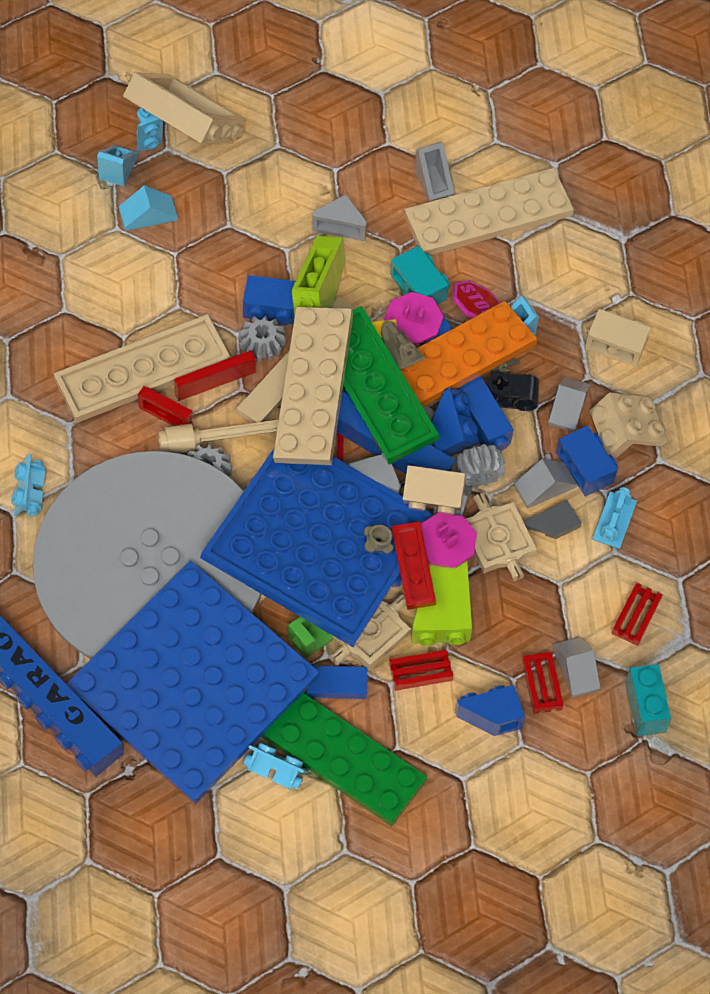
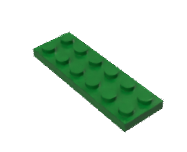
M360 306L352 310L353 321L343 388L386 462L390 465L440 440L439 433L365 310Z
M305 693L261 737L286 755L304 762L302 766L391 827L427 782L426 775Z

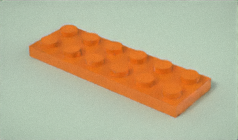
M504 301L418 347L417 349L423 354L425 359L410 367L401 369V372L422 407L441 398L446 389H457L536 346L537 338Z

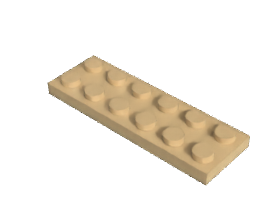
M555 168L406 208L404 209V217L417 246H420L424 253H428L431 256L573 216L574 209Z
M296 307L273 454L275 463L332 465L353 321L352 309Z
M207 314L53 373L75 422L78 423L137 400L138 393L143 386L158 392L173 386L174 379L231 357Z

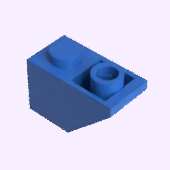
M451 388L446 389L432 419V423L440 440L434 442V446L448 456H454L465 449L479 444L477 438L478 429L472 420L469 409L470 401L464 391Z
M504 685L495 686L488 692L481 694L468 693L458 699L456 703L455 714L457 718L493 736L523 729L525 715L514 685L508 687Z

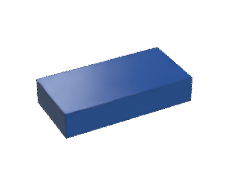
M313 666L320 672V677L307 689L309 697L367 698V667Z

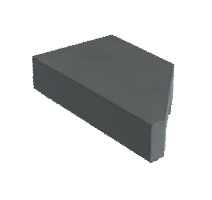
M567 500L523 521L527 530L544 533L545 536L554 539L580 528L582 524Z

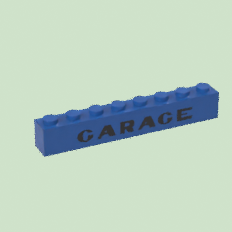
M0 616V683L7 690L10 687L17 694L16 698L26 710L32 709L36 714L37 722L43 729H51L56 735L55 740L63 750L67 751L70 749L76 756V763L83 771L87 772L89 770L97 777L123 755L122 742Z

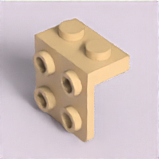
M609 392L590 410L594 425L602 440L603 448L614 459L632 444L662 447L668 442L655 405L649 397Z

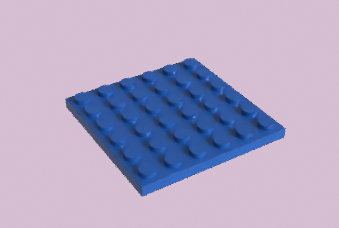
M273 449L208 542L200 558L351 647H354L400 574L393 534L391 539L393 550L391 553L385 554L383 551L370 553L364 547L367 542L364 535L365 528L368 526L384 525L392 531V526L419 521L423 523L434 516V514L427 510L417 511L409 509V504H404L402 500L403 496L333 457L332 465L275 463Z
M190 560L66 685L95 715L196 805L250 749L248 748L249 745L253 746L320 677V672Z

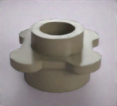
M384 525L366 527L364 530L367 540L364 545L366 551L370 553L374 551H383L385 554L391 553L393 550V545L391 544L392 531Z

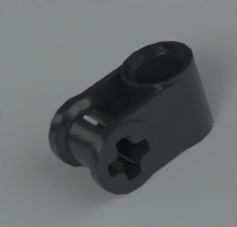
M496 372L489 377L488 388L500 408L518 409L520 411H533L537 409L539 401V379L537 377Z

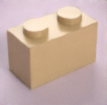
M599 309L588 333L585 350L637 368L647 344L651 327L644 325L640 321H632L618 316L614 312Z
M408 465L402 500L404 504H409L408 508L412 510L425 511L426 507L437 508V513L454 515L455 511H462L466 474Z

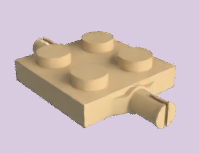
M480 493V496L477 494L473 500L479 512L472 517L466 518V520L477 532L474 555L482 572L486 573L500 567H507L513 581L522 579L524 573L518 562L536 555L537 548L514 502L503 506L490 507L485 494Z
M400 594L390 604L382 601L354 647L334 637L341 647L329 656L330 660L338 666L339 663L350 655L370 670L411 633V628L401 620L398 614L406 606L404 595Z

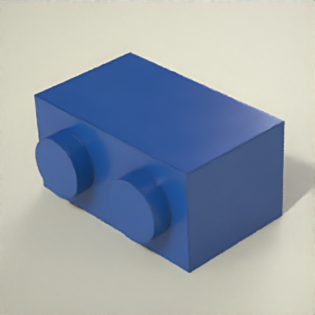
M248 275L243 299V318L252 320L255 316L258 320H262L266 314L268 321L277 319L278 323L282 325L294 324L292 288L295 281Z
M588 425L559 439L556 454L565 463L585 497L615 482L618 470L617 462L612 455L606 453L601 438L597 433H593Z

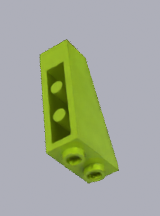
M316 236L292 288L294 315L296 307L333 308L345 264L343 237Z
M467 561L457 568L429 564L436 605L417 608L412 628L411 643L430 646L435 643L448 642L451 645H460L470 642L472 619Z

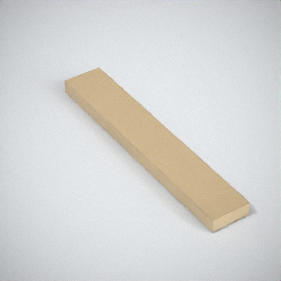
M340 297L333 304V308L356 309V307ZM289 352L236 408L237 414L248 422H265L280 406Z

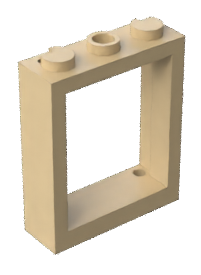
M134 72L123 95L126 99L200 143H234L236 138L239 139L243 132L244 118L169 74Z

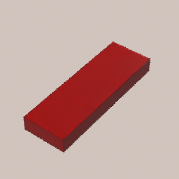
M248 351L175 378L174 391L178 401L256 373V358L253 352Z
M421 522L392 526L407 610L436 605Z

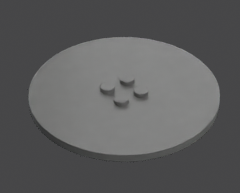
M164 451L135 452L106 460L78 476L58 495L50 506L38 531L34 547L33 574L36 591L42 608L57 633L79 653L92 659L190 560L253 614L262 594L200 558L202 551L244 491L231 478L212 465L194 457Z

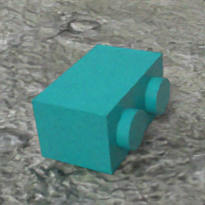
M420 246L391 259L390 276L405 295L414 292L433 298L437 305L447 300L448 288L450 286L449 281L444 273H439L434 266L432 257L428 253H424Z
M659 664L630 667L625 684L637 736L666 733L671 721V715Z

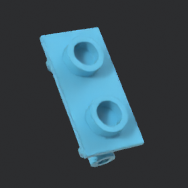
M139 108L137 112L139 124L136 132L137 152L156 148L162 143L163 120L145 109Z
M28 454L22 463L19 462L14 473V478L18 482L17 488L14 489L11 503L15 505L14 516L16 517L21 510L27 511L26 513L29 516H37L42 508L43 491L33 489V487L43 488L46 468L40 460L31 462V454Z
M621 487L615 493H609L593 537L594 541L620 549L637 500L631 499L629 489Z
M259 743L258 747L249 745L248 748L254 750L253 755L247 754L243 765L247 766L248 771L268 778L273 768L276 770L272 779L273 782L289 790L293 788L298 790L303 781L299 777L300 772L307 774L309 772L302 768L304 762L289 755L284 760L274 755L276 749L263 743Z

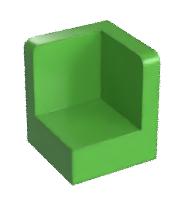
M302 617L288 625V638L305 659L330 643L333 638L329 633Z

